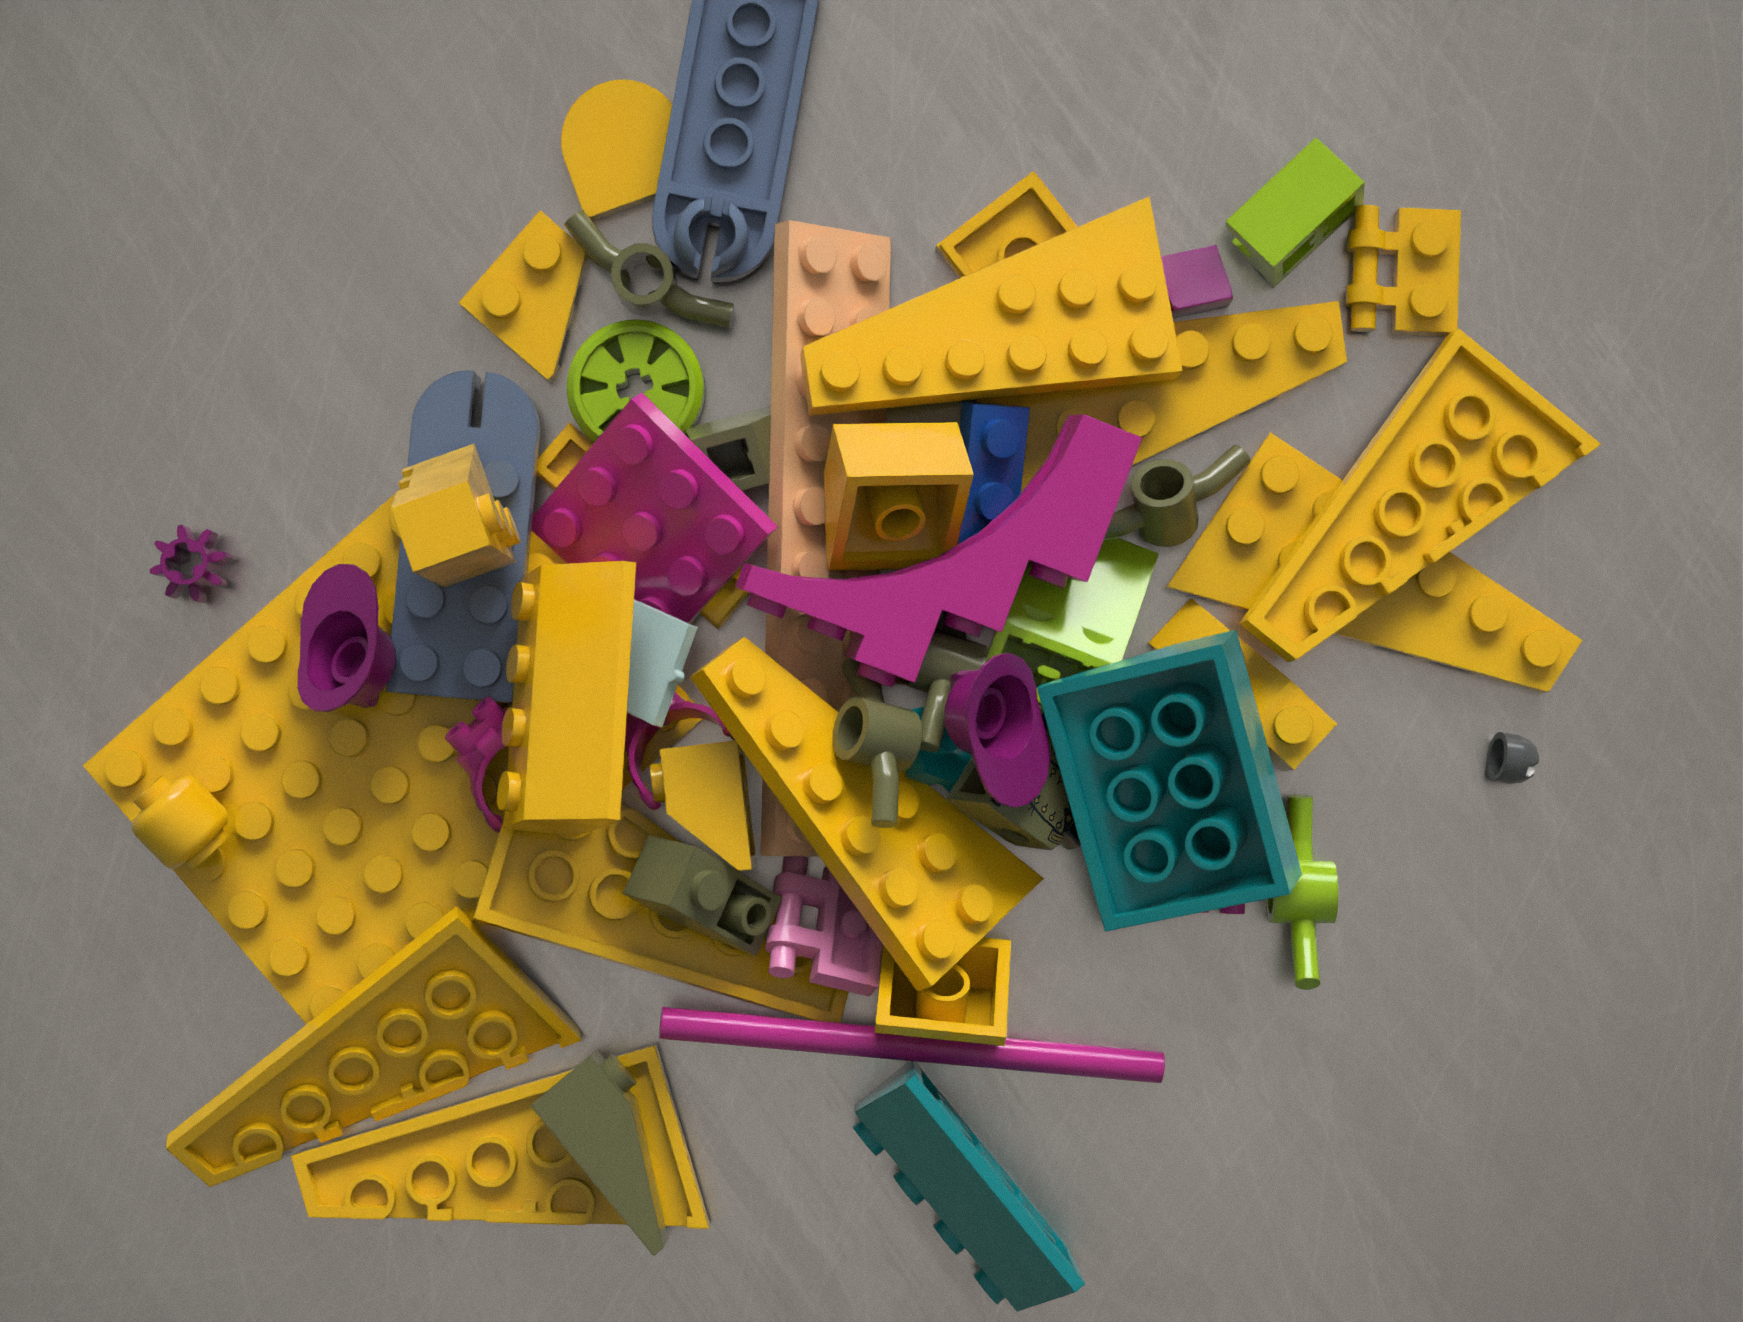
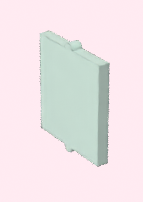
M635 599L633 606L627 713L654 726L663 727L676 687L684 681L685 675L682 670L698 627Z

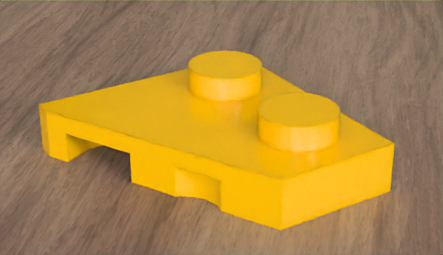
M540 210L458 303L551 384L556 379L560 366L558 362L566 331L570 329L576 307L574 304L578 286L582 283L589 257L577 241Z

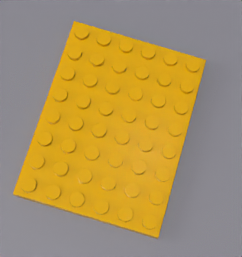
M394 495L83 765L132 823L135 817L142 811L133 801L161 776L170 784L180 777L193 776L226 809L228 821L223 830L229 837L192 871L185 864L171 869L305 1024L312 1021L454 907L457 906L474 923L475 921L472 918L499 835L498 832H495L486 823L483 812L478 809L470 790L471 784L467 772L456 761L458 752L445 740L448 731L457 723L463 721L468 726L475 719L472 711L481 700L386 692L385 687L379 694V700L375 707L362 708L346 704L331 712H316L302 702L297 689L303 605L312 584L325 570L337 564H354L368 573L377 592L379 606L378 625L391 637L401 538L391 511ZM531 530L527 574L540 565L567 564ZM678 684L675 692L685 701L695 703ZM496 702L503 710L509 707L512 708V703ZM690 718L678 720L658 730L646 746L641 764V773L643 774L650 768L651 764L656 763L661 758L660 749L673 748L704 719ZM505 746L495 754L486 767L482 782V793L485 803L495 814L500 815L502 819H504V810H499L497 789L502 773L508 770L509 746ZM625 750L622 792L633 783L630 771L628 770L629 758Z

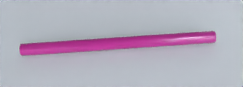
M662 1007L659 1027V1039L1138 1082L1161 1083L1165 1070L1164 1053L1159 1051L1006 1038L1005 1046L875 1033V1026L671 1007Z

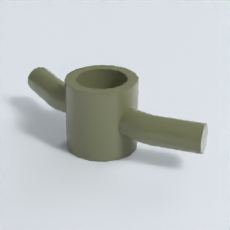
M584 210L576 212L564 223L566 229L595 264L611 273V281L621 303L631 312L639 315H655L667 308L686 319L730 328L734 303L692 295L677 286V278L669 257L659 247L648 243H637L621 251L607 241ZM649 264L654 270H662L664 272L661 286L656 291L649 292L648 295H636L627 290L631 279L629 273L640 265Z
M1233 445L1204 472L1192 476L1191 471L1183 463L1172 459H1158L1146 463L1132 477L1131 494L1133 504L1114 512L1104 539L1120 537L1138 529L1140 536L1145 541L1159 547H1172L1184 543L1193 536L1198 528L1197 502L1220 491L1248 466L1251 461L1249 455L1242 447Z
M943 625L942 631L934 630L916 681L907 680V687L928 693L921 717L922 741L920 747L921 750L927 752H937L940 748L945 730L944 707L948 693L951 690V675L961 670H979L985 663L987 655L986 645L966 639L967 633Z
M848 658L843 663L842 672L857 697L847 700L839 710L833 729V747L840 759L871 767L873 778L871 824L881 828L897 826L898 772H904L910 768L918 755L922 741V723L919 715L913 710L884 703L879 683L857 675L861 662Z

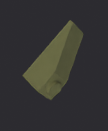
M596 1050L530 1106L644 1246L655 1256L664 1248L668 1240V1234L638 1101L630 1091L636 1085V1082L626 1067L613 1054L604 1059Z

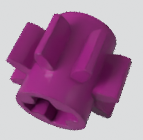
M178 525V539L171 541L169 544L157 540L154 543L162 554L160 565H155L149 569L150 574L166 577L171 581L166 587V596L177 599L187 587L193 601L205 603V589L213 585L227 588L229 585L221 577L222 564L233 560V555L221 551L216 552L212 548L217 541V533L206 529L201 533L198 540L195 541L193 532L189 527ZM190 552L202 556V564L193 567V576L181 572V565L190 562Z

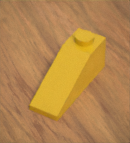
M1190 598L1147 644L1154 650L1231 630ZM1239 638L1271 761L1282 771L1295 770L1337 723L1288 677Z

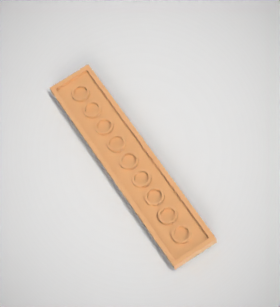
M793 220L775 224L768 517L778 528L768 538L767 569L791 576L833 579L881 574L880 569L828 570L826 562L824 468L833 424L886 423V408L809 416L800 353L803 346L890 309L891 237ZM787 607L783 619L766 613L765 653L838 712L847 700L857 697L842 672L843 663L849 658L844 655L853 631L847 629L843 641L806 628L811 615ZM762 778L761 855L819 856Z

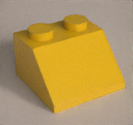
M957 422L833 424L824 468L826 562L829 571L902 569L937 557L957 545L974 476Z
M734 740L660 749L661 763L650 765L654 801L666 802V811L670 817L738 871L756 868L757 860L745 754L738 743Z
M983 937L932 987L919 992L916 991L883 945L875 1033L1005 1046L1011 940Z

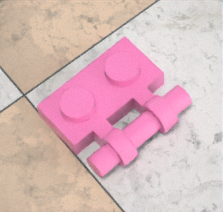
M784 856L782 872L775 876L773 893L782 897V900L776 912L775 924L771 925L767 932L765 949L771 954L768 972L772 976L779 978L792 977L794 975L796 957L802 956L812 959L811 983L870 997L878 988L882 942L827 866L823 869L822 879L806 875L807 857ZM808 905L819 908L816 930L800 927L802 906Z

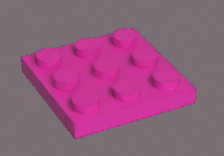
M640 393L625 405L533 515L531 530L567 564L607 561L636 562L634 599L691 624L778 526L643 393Z

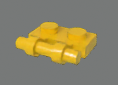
M1356 206L1354 229L1348 231L1347 251L1353 253L1352 284L1346 286L1345 305L1351 308V331H1375L1377 309L1392 310L1391 335L1447 337L1449 333L1458 328L1461 210L1399 207L1395 212L1394 232H1388L1379 229V206ZM1378 255H1393L1392 287L1377 285Z

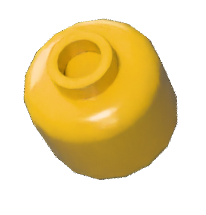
M161 776L133 801L142 810L133 820V834L167 868L175 869L185 864L192 871L229 837L223 830L228 821L226 809L193 776L180 777L172 784Z

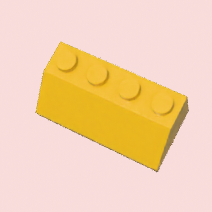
M607 561L540 565L522 577L521 582L515 585L511 598V617L513 620H518L517 644L512 645L506 664L507 681L514 683L512 708L506 710L502 723V743L504 746H509L508 770L502 773L497 789V805L499 810H504L503 828L579 836L620 820L636 562Z

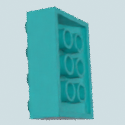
M1236 630L1170 645L1037 687L1105 932L1291 894L1302 872Z
M906 1062L855 1105L854 1112L860 1119L853 1126L855 1132L875 1156L886 1150L900 1168L893 1175L895 1181L916 1206L925 1199L941 1218L933 1224L935 1230L956 1255L964 1249L969 1252L981 1267L973 1274L975 1279L997 1305L1006 1298L1018 1312L1075 1293L1085 1285L1069 1248L917 1062Z

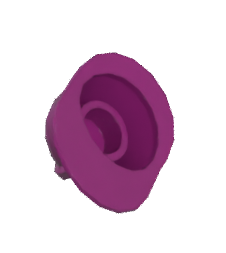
M337 564L325 570L312 584L304 601L301 617L297 689L302 702L316 712H331L346 704L362 708L375 707L379 700V694L392 678L396 666V649L391 637L378 625L379 606L376 587L368 573L354 564Z
M1011 653L994 655L979 670H961L951 675V690L948 693L944 707V724L947 735L953 743L962 751L973 756L978 775L986 792L997 803L1015 808L1029 804L1040 794L1048 777L1050 751L1048 736L1037 700L1032 670L1023 658Z

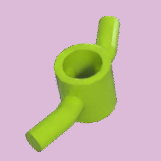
M1297 794L1288 795V823L1302 875L1291 894L1266 899L1270 923H1290L1295 986L1302 990H1310L1320 985L1316 923H1335L1338 912V876L1334 861H1313V796Z

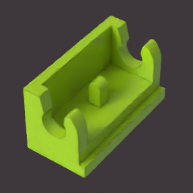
M1315 137L1225 221L1226 228L1235 236L1231 243L1274 288L1355 213L1356 206L1363 205L1365 182Z

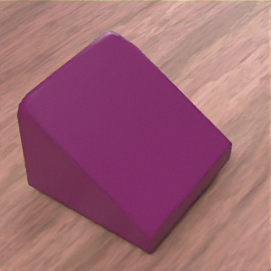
M1217 245L1161 256L1173 318L1230 305L1233 300V294Z

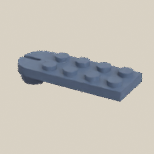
M692 0L652 213V231L657 247L669 257L673 268L684 275L698 279L708 225L720 227L710 281L729 282L749 275L764 262L772 248L818 0Z
M474 371L453 372L433 382L423 392L413 412L407 467L475 443L494 500H499L503 508L508 507L515 522L521 542L511 546L516 562L444 588L412 571L400 538L391 640L396 649V666L392 678L386 685V692L469 700H483L490 696L495 702L512 703L514 683L507 681L506 664L512 645L517 644L518 620H513L511 617V598L515 585L521 582V578L527 575L540 443V421L536 408L528 395L516 383L502 375L486 372L481 428L470 427L473 398L475 394L480 393L481 378Z

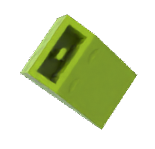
M1118 537L1104 539L1088 582L1068 578L1065 588L1029 576L1032 564L1027 563L1002 632L995 631L987 651L985 663L994 655L1011 653L1023 658L1032 670L1039 705H1042L1037 690L1039 685L1121 661L1159 553Z

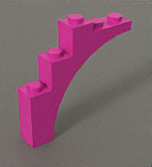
M1085 414L1068 415L1047 460L1018 498L980 532L941 555L891 573L846 579L791 576L744 563L735 587L751 593L746 604L747 606L782 619L787 607L811 615L806 628L843 641L847 629L853 631L844 656L861 662L857 675L892 688L897 676L915 682L942 611L947 613L943 625L979 638L983 627L1002 632L1027 563L1032 564L1029 576L1061 588H1065L1068 578L1088 582L1142 437Z

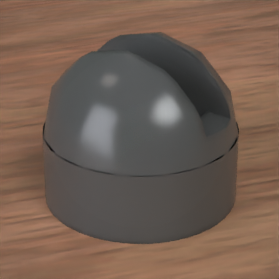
M1504 732L1496 733L1490 742L1486 758V770L1489 779L1493 782L1506 784L1523 783L1530 779L1535 773L1533 766L1539 763L1537 747L1530 740L1520 735Z

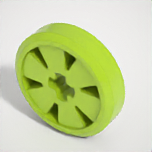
M633 319L618 321L599 329L580 346L571 362L567 376V399L574 420L592 442H595L631 400L629 396L621 399L619 389L628 386L627 376L640 373V378L643 382L648 380L653 382V389L644 392V395L685 435L686 429L696 425L704 404L705 383L696 355L682 337L673 330L656 322Z

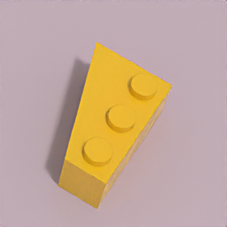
M475 443L402 469L404 478L398 482L400 490L395 492L391 511L414 573L445 588L516 562L511 546L521 542L515 522L508 507L503 508L499 500H494Z

